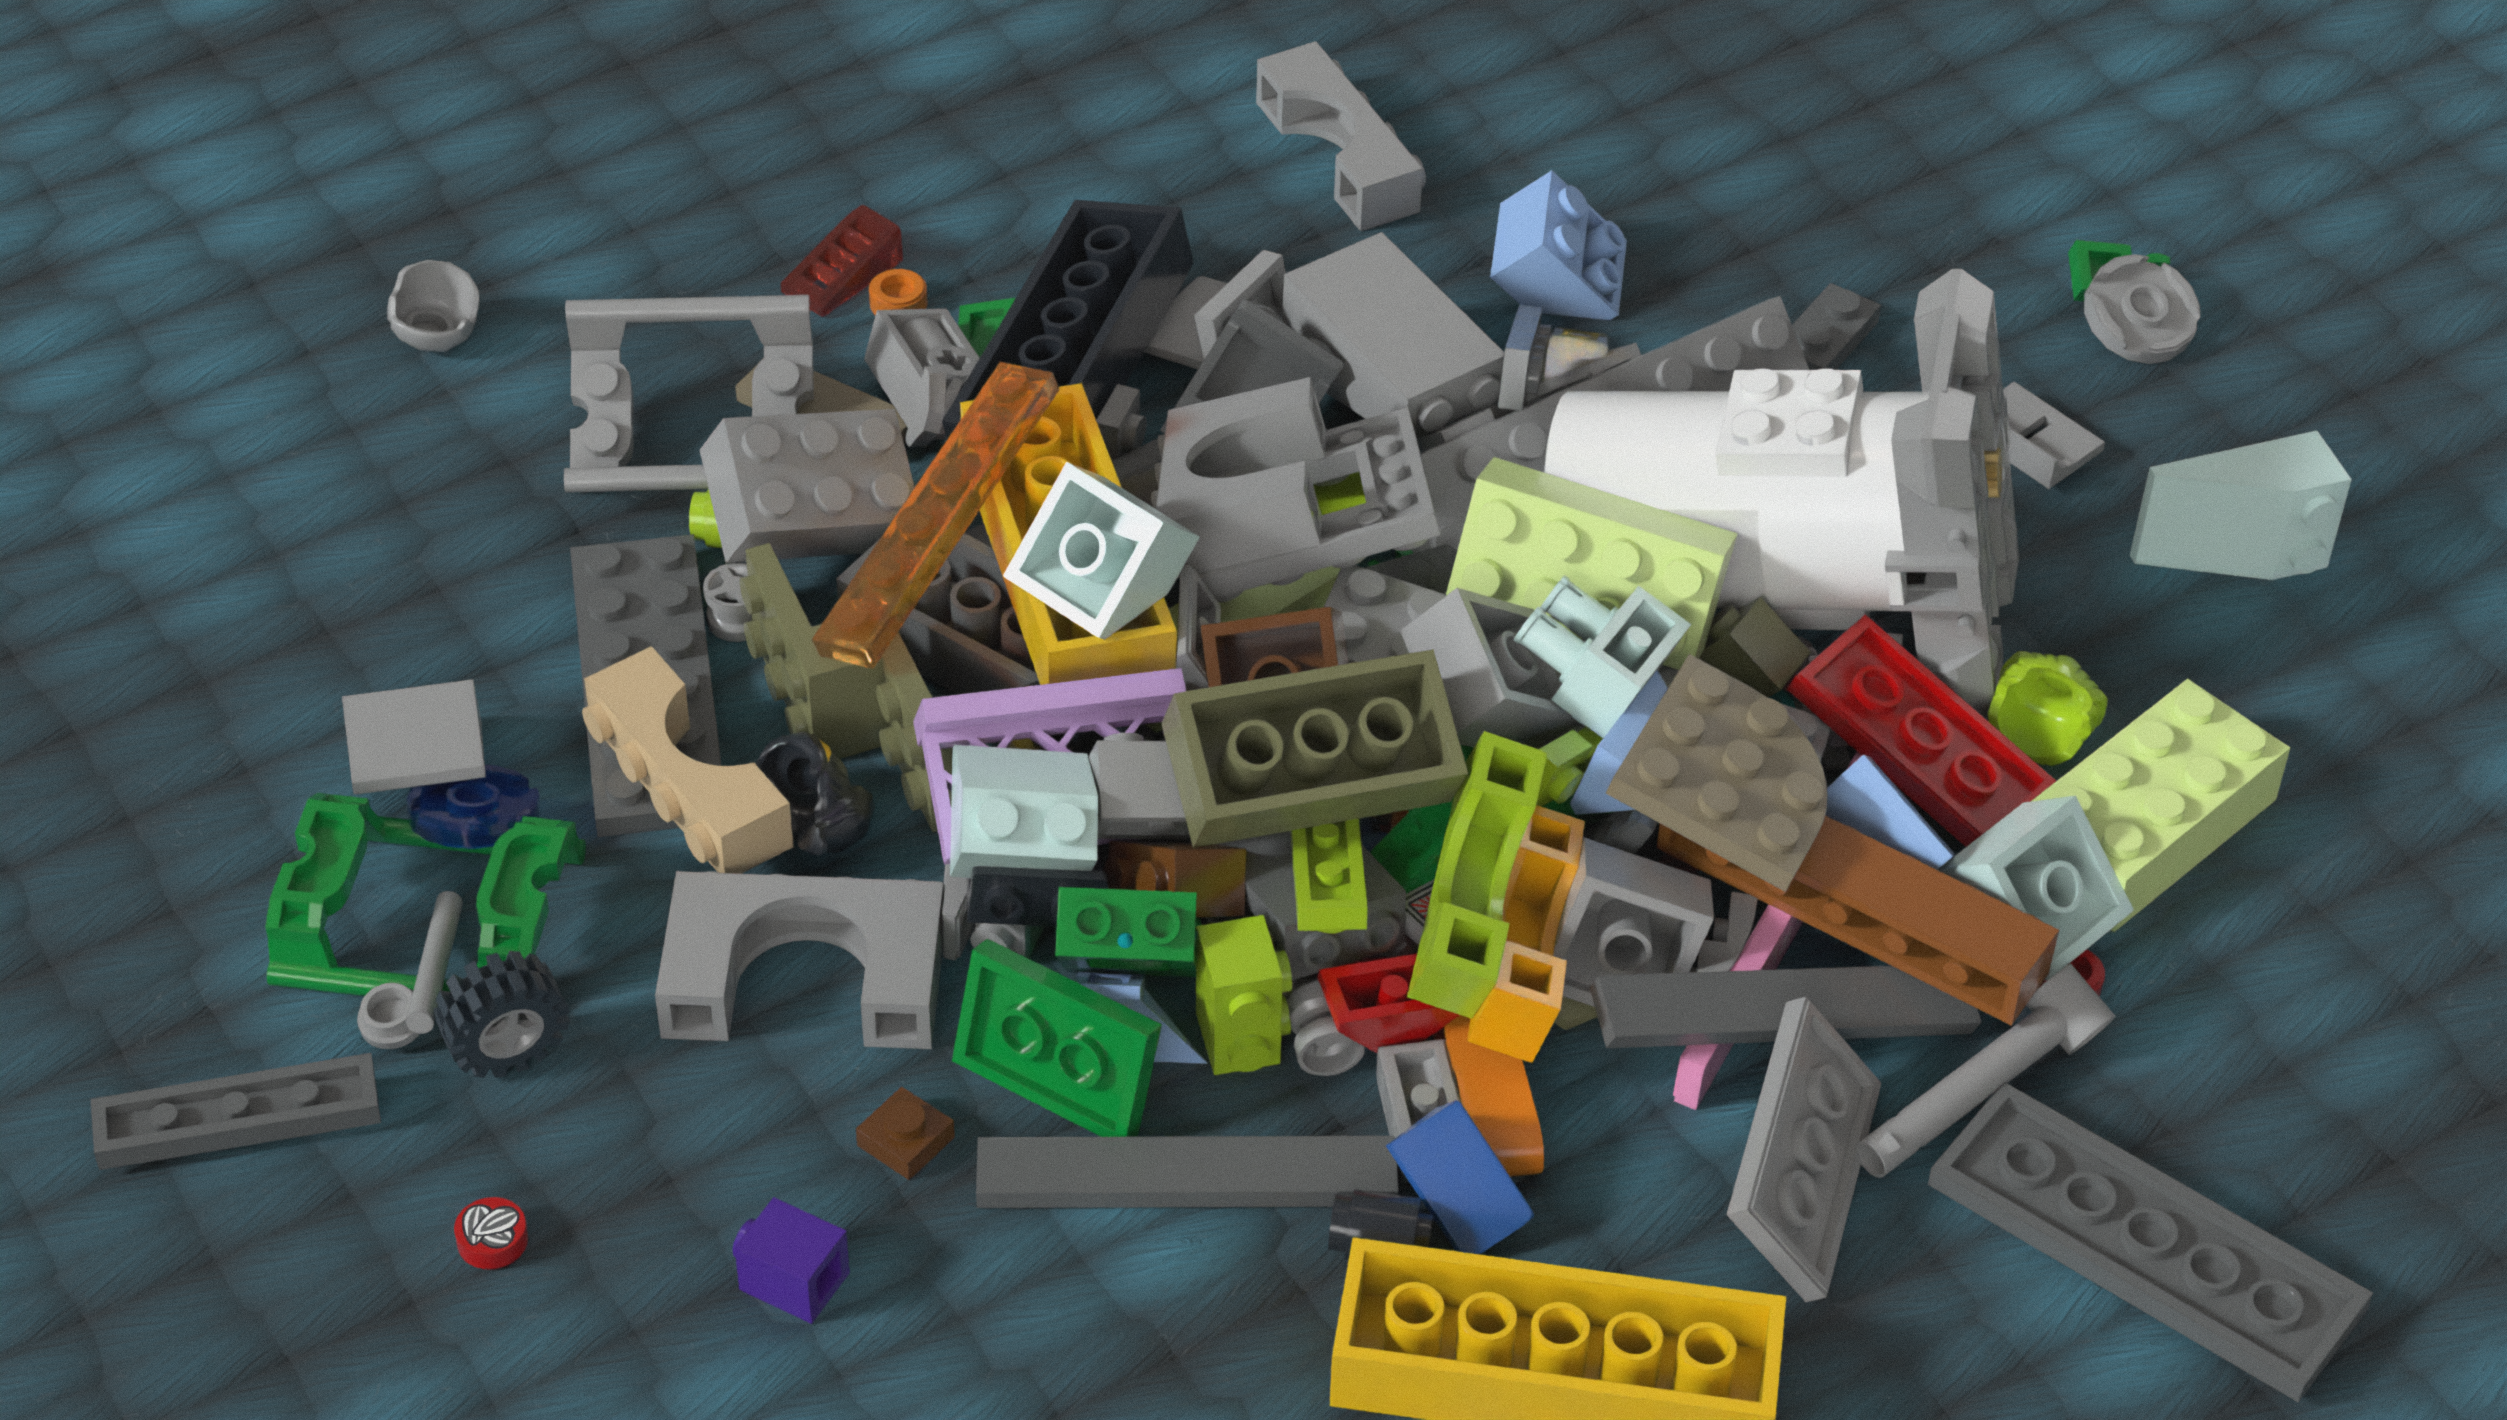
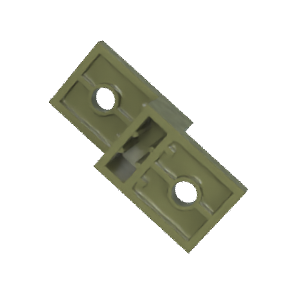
M770 543L745 549L748 576L740 578L739 585L748 613L752 615V621L744 623L745 638L754 659L763 657L766 663L764 665V673L773 700L779 701L783 699L787 706L785 708V718L790 735L800 731L815 734L819 740L832 748L840 759L882 747L889 766L899 765L902 771L901 782L909 807L912 811L921 809L932 832L938 831L923 747L917 744L913 723L922 699L932 698L886 607H879L811 627ZM953 748L940 749L944 770L952 775ZM948 790L949 799H950V805H951L952 792H951L950 790Z

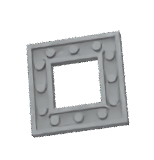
M1408 407L1326 430L1325 458L1306 462L1312 484L1331 486L1342 482L1349 474L1360 472L1366 503L1322 515L1321 543L1318 546L1197 573L1218 603L1230 601L1238 597L1245 590L1269 583L1272 585H1287L1299 580L1305 573L1326 567H1351L1363 561L1366 556L1386 550H1411L1424 544L1427 539L1441 535Z

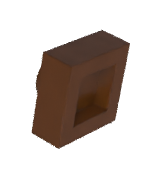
M902 1086L856 1128L857 1146L908 1180L915 1176L955 1138L953 1119Z

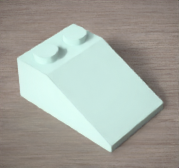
M2318 431L2150 467L2130 557L2135 564L2268 580L2297 574H2307L2315 570L2327 568L2351 478Z

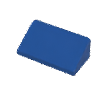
M1455 1100L1433 1109L1386 1145L1418 1196L1422 1198V1202L1430 1214H1434V1220L1457 1252L1481 1254L1534 1218L1532 1209L1459 1101Z

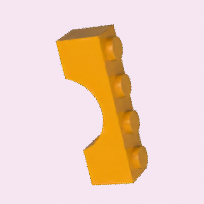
M1536 805L1520 843L1506 889L1503 921L1510 923L1497 983L1474 1017L1470 1018L1467 1042L1532 1063L1557 1018L1562 1005L1567 960L1555 957L1554 947L1564 905L1579 868L1585 821Z

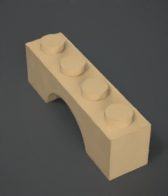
M652 646L584 678L588 706L583 708L582 714L590 734L598 743L606 741L615 751L619 765L626 777L633 783L640 781L650 792L652 803L660 817L667 823L674 821L684 832L689 849L699 862L705 863L708 861L719 873L742 874L793 848L790 803L755 763L736 766L710 765L686 756L675 747L678 741L690 729L685 683Z

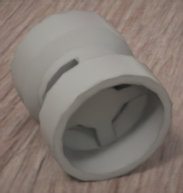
M1319 981L1302 985L1293 991L1287 999L1291 1029L1297 1034L1295 1036L1294 1048L1301 1069L1309 1074L1329 1076L1345 1072L1357 1065L1363 1057L1365 1047L1338 1032Z

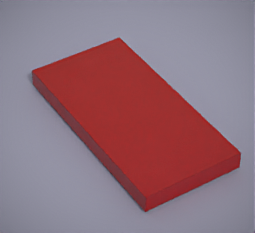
M1866 614L1800 671L1787 687L1791 694L1862 756H1870L1900 790L1965 847L2022 803L2031 802L2056 782L2053 777Z

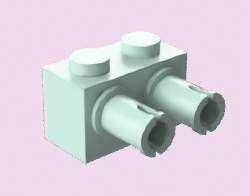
M1564 575L1542 606H1538L1526 620L1513 641L1523 645L1561 673L1558 680L1563 684L1551 700L1571 714L1577 722L1587 726L1604 738L1656 670L1661 668L1691 624L1640 586L1634 590L1620 609L1615 606L1610 611L1569 581L1570 579ZM1546 612H1547L1548 614H1550L1551 616H1553L1555 619H1557L1559 622H1561L1563 625H1565L1567 628H1569L1571 631H1573L1574 633H1576L1578 636H1580V637H1581L1582 639H1584L1586 642L1582 641L1580 638H1578V637H1577L1576 635H1574L1572 632H1570L1569 630H1567L1565 627H1563L1561 624H1559V623H1558L1557 621H1555L1553 618H1551L1550 616H1548V615L1546 614Z

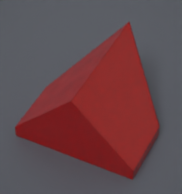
M1417 953L1404 956H1371L1341 966L1319 969L1318 981L1338 1032L1375 1053L1378 1052V1047L1422 1042L1460 1015L1407 997Z

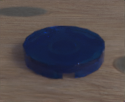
M485 765L486 777L411 787L407 797V819L413 832L432 843L446 847L467 849L494 847L499 837L509 829L514 828L515 823L522 821L523 816L539 818L540 794L537 788H529V779L519 772L496 765Z

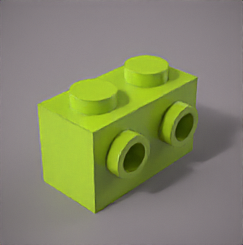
M1264 915L1197 926L1196 1015L1213 1074L1220 1075L1237 1071L1251 1072L1265 1066L1280 1064L1281 1036L1291 1034L1288 1004L1284 994H1282V992L1292 991V974L1286 951L1275 952Z

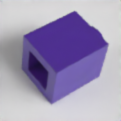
M775 1197L771 1199L757 1219L750 1218L742 1225L733 1244V1256L736 1258L739 1290L810 1324L815 1321L850 1274L846 1230Z

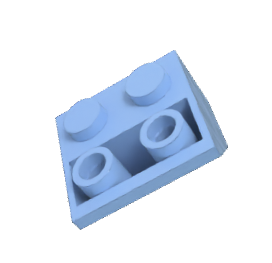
M1551 170L1500 203L1490 278L1520 305L1542 307V314L1611 320L1619 315L1627 240L1620 228L1612 221H1606L1587 203L1583 194L1576 187L1568 186Z

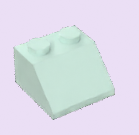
M1066 462L1003 576L1093 635L1105 640L1169 593L1200 537L1107 478Z
M954 745L952 756L950 877L971 878L972 868L975 866L1092 871L1097 862L1098 794L1087 753Z
M2076 796L2022 803L1938 869V871L1956 880L1970 884L1981 892L2024 913H2029L2042 922L2059 929L2050 971L2045 980L2053 977L2134 911Z

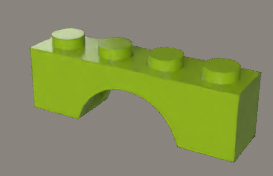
M1484 731L1467 758L1465 764L1468 775L1453 799L1409 986L1408 998L1472 1019L1497 983L1510 923L1503 921L1506 889L1520 843L1536 808L1548 752Z

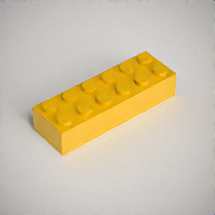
M1082 383L960 402L962 461L1002 576L1066 462L1103 476L1121 487ZM1003 576L1040 685L1176 669L1177 630L1164 597L1104 640L1093 635Z
M1353 1237L1332 1353L1329 1406L1425 1420H1775L1786 1296Z

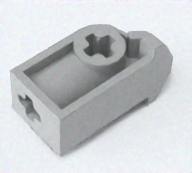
M947 309L877 310L864 357L867 365L908 427L905 442L909 447H926L932 440L947 438L942 420L980 359Z

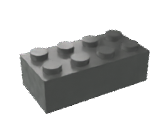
M914 507L836 578L839 619L885 606L920 675L957 695L1019 688L1039 681L993 548Z

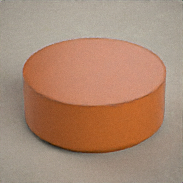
M891 269L878 274L869 285L870 309L874 315H876L877 310L926 309L928 299L925 280L919 274L906 269Z

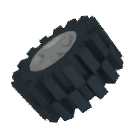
M509 951L505 961H501L498 953L487 955V965L478 968L475 961L464 966L467 973L466 977L462 979L454 974L446 982L450 992L439 991L435 999L439 1007L434 1008V1018L454 1062H457L459 1068L465 1073L471 1069L475 1077L485 1078L491 1068L494 1077L498 1078L507 1076V1067L515 1065L517 1072L529 1068L526 1063L527 1059L534 1056L539 1062L549 1055L545 1046L549 1044L558 1047L564 1039L560 1030H568L570 1020L567 1014L570 1011L549 967L545 962L541 963L538 956L531 953L523 959L520 951Z

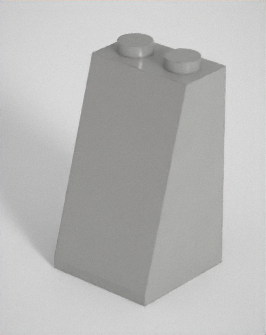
M1382 232L1284 274L1283 323L1304 337L1315 338L1323 342L1331 349L1333 355L1344 363V367L1330 385L1326 394L1365 419L1408 407L1416 438L1429 432L1440 430L1445 425L1477 410L1486 409L1499 401L1505 352Z

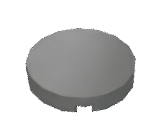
M2137 254L2115 257L2100 267L2084 294V314L2092 332L2107 349L2127 360L2146 364L2171 360L2186 349L2197 331V321L2200 318V304L2193 287L2178 270L2166 263H2163L2160 267L2154 263L2147 262L2149 257Z

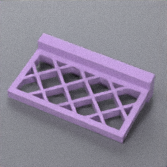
M1182 668L922 699L913 723L917 744L923 747L944 865L950 864L951 805L948 790L952 792V775L944 770L940 749L953 748L954 745L988 747L985 745L986 743L1000 742L997 748H1007L1013 740L1029 738L1046 751L1072 752L1066 747L1077 732L1093 730L1105 738L1109 735L1120 733L1115 729L1117 727L1130 726L1125 733H1135L1141 724L1162 722L1174 693L1186 691ZM1065 734L1060 742L1050 737L1051 735ZM1097 839V845L1108 844L1111 840L1140 839Z

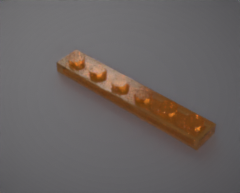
M1002 362L998 364L812 638L821 657L874 669L1059 392V387L1052 372Z

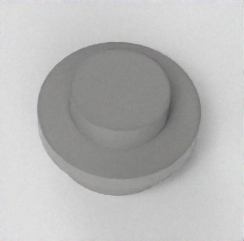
M385 983L373 988L365 995L361 1002L357 1023L363 1038L370 1045L381 1049H395L411 1043L420 1035L409 1030L406 1025L413 990L408 989L402 984Z

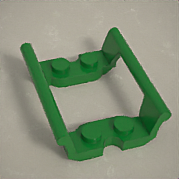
M316 793L308 798L295 831L298 851L304 852L306 855L298 861L283 863L270 896L265 926L270 961L267 968V983L272 986L365 996L373 988L385 983H398L414 990L417 975L338 966L328 935L324 929L328 916L335 914L343 908L349 899L367 850L368 841L491 855L477 894L476 907L481 926L478 968L487 965L486 956L494 953L499 954L501 961L506 960L509 951H520L523 959L529 953L536 956V950L549 913L547 893L541 892L538 889L544 887L550 881H559L565 863L582 865L586 854L585 839L578 838L575 822L523 816L522 821L516 822L514 828L499 830L377 816L371 809L368 798ZM444 979L442 991L450 992L446 983L449 979Z

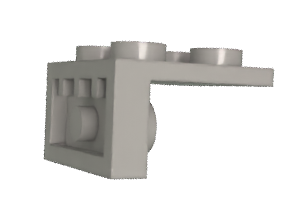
M1262 250L1229 283L1204 276L1197 277L1174 298L1144 353L1199 369L1229 319L1243 300H1248L1254 305L1266 306L1275 311L1282 319L1284 274H1286L1283 256Z

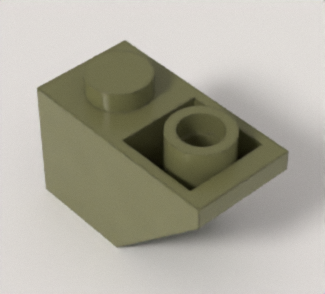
M1759 597L1739 610L1730 604L1713 617L1705 648L1699 659L1769 698L1782 690L1811 651L1770 606Z

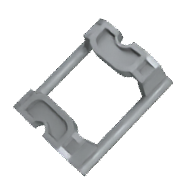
M809 295L566 300V323L571 348V399L573 406H580L588 412V418L580 427L570 429V468H564L565 493L708 489L703 465L626 466L631 460L633 453L634 392L629 372L621 362L620 346L626 323L751 320L761 343L764 345V359L755 368L752 379V417L797 414V410L803 403L814 400L813 339Z

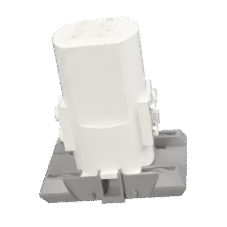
M1951 269L1919 292L1914 323L1922 392H1863L1861 370L1755 369L1734 370L1729 391H1568L1561 397L1550 427L1544 473L1738 533L1716 608H1725L1732 604L1736 609H1741L1761 597L1790 629L1848 630L1865 614L1869 617L1870 611H1911L1917 660L1981 716L1985 717L1988 715L1993 696H1995L2000 670L2003 666L2001 625H1991L1992 617H1999V607L2012 603L2019 563L2009 458L2011 440L2007 398L2003 395L1994 291L1963 269Z

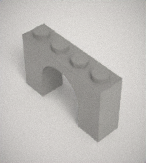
M1311 377L1168 410L1166 432L1158 436V446L1162 462L1155 463V477L1159 490L1151 492V503L1153 508L1200 537L1184 566L1189 565L1191 568H1194L1196 573H1202L1320 545L1322 514L1306 462L1325 458L1326 428Z
M676 871L655 993L661 1038L729 1041L738 981L749 963L761 953L775 946L793 941L813 940L830 943L845 949L854 955L865 968L861 996L864 1047L932 1049L943 954L941 928L943 882L919 881L915 879L885 880L851 877L787 876L783 874H732L714 871Z

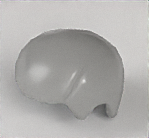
M424 260L407 265L398 273L395 287L389 296L387 320L391 323V330L402 342L420 351L446 352L467 340L472 333L478 315L480 292L471 275L451 262Z

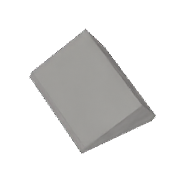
M473 679L342 696L354 795L486 777L482 723Z

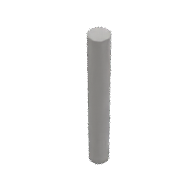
M452 891L442 892L436 898L406 1018L407 1027L414 1033H427L431 1031L434 1025V1008L438 1007L435 999L443 988L463 905L462 898Z

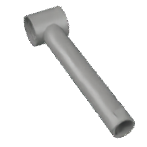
M2069 964L2037 989L2026 1005L2032 1012L1902 1109L1895 1117L1886 1121L1858 1142L1855 1150L1861 1165L1871 1175L1878 1178L1884 1177L1912 1156L1920 1147L1925 1146L1995 1093L2004 1082L2008 1083L2055 1046L2060 1044L2066 1053L2071 1055L2102 1031L2116 1017L2115 1014L2077 970Z

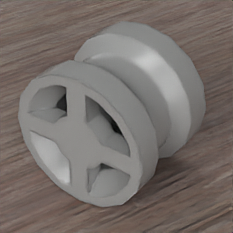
M745 563L721 565L712 570L704 581V597L708 605L706 612L708 627L716 637L726 641H746L744 623L752 621V615L748 613L739 585V579L748 576L747 564Z

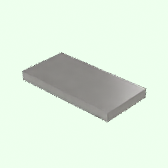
M1807 997L1788 1001L1785 1004L1727 1216L1805 1302L1827 1297L1861 1165L1856 1155V1145L1869 1134L1881 1082Z

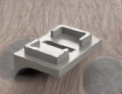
M2016 382L2003 389V395L2007 398L2011 440L2009 448L2010 463L2046 488L2050 489L2104 450L2105 442ZM2041 425L2047 426L2030 439L2025 438V436Z

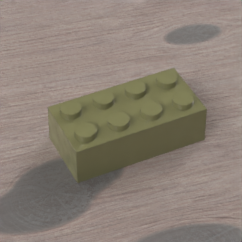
M1434 649L1174 693L1161 723L1193 848L1451 802L1468 775Z

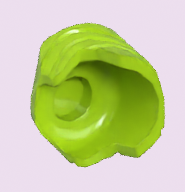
M2018 651L2004 663L2000 670L1995 696H1993L1988 710V721L2034 762L2053 766L2071 759L2082 746V742L2102 722L2106 714L2107 697L2099 689L2098 685L2090 680V676L2081 670L2080 664L2072 657Z

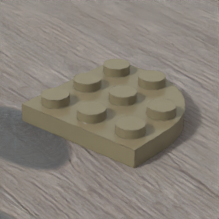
M1691 654L1684 661L1606 791V794L1784 892L1788 889L1820 831L1826 814L1828 796L1826 779L1819 758L1808 738L1788 716L1785 707L1776 700L1765 697L1748 685Z

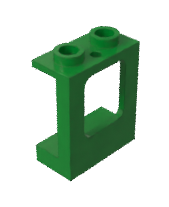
M1059 887L1055 956L1067 972L1132 973L1155 976L1196 977L1197 943L1195 931L1197 932V926L1203 925V917H1196L1197 892ZM1122 934H1130L1133 937V943L1130 947L1122 948L1119 946L1118 939Z

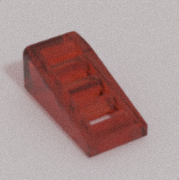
M860 205L848 214L780 283L781 292L785 295H809L810 310L824 317L868 286L878 274L892 269L903 261L901 229L897 224L867 206ZM836 267L837 269L841 270L842 273H839L838 271L834 270L833 268ZM820 280L828 285V287L824 290L813 282Z

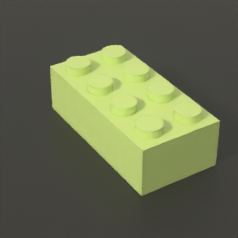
M1493 457L1476 479L1446 596L1456 588L1534 609L1535 611L1538 606H1542L1548 595L1565 575L1570 579L1569 581L1611 611L1615 606L1620 609L1634 590L1640 586L1691 624L1663 663L1665 666L1680 670L1689 654L1699 659L1705 648L1738 533ZM1546 612V614H1547L1548 616H1550L1551 618H1553L1555 621H1557L1559 624H1561V625H1562L1563 627H1565L1567 630H1569L1570 632H1572V633H1573L1574 635H1576L1578 638L1582 639L1580 636H1578L1576 633H1574L1573 631H1571L1569 628H1567L1565 625H1563L1561 622H1559L1557 619H1555L1553 616H1551L1550 614H1548V613Z
M2186 679L2032 801L2076 796L2134 909L2132 913L2111 929V931L2115 932L2276 800L2290 747L2189 679Z

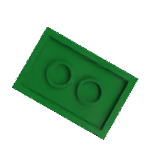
M987 938L972 949L952 1062L1100 1137H1138L1162 1024Z

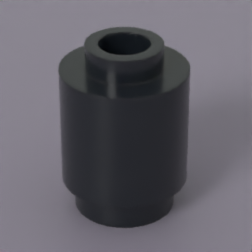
M1354 1189L1353 1196L1336 1193L1330 1223L1328 1250L1345 1252V1259L1349 1260L1353 1237L1430 1248L1434 1214L1421 1213L1422 1198Z

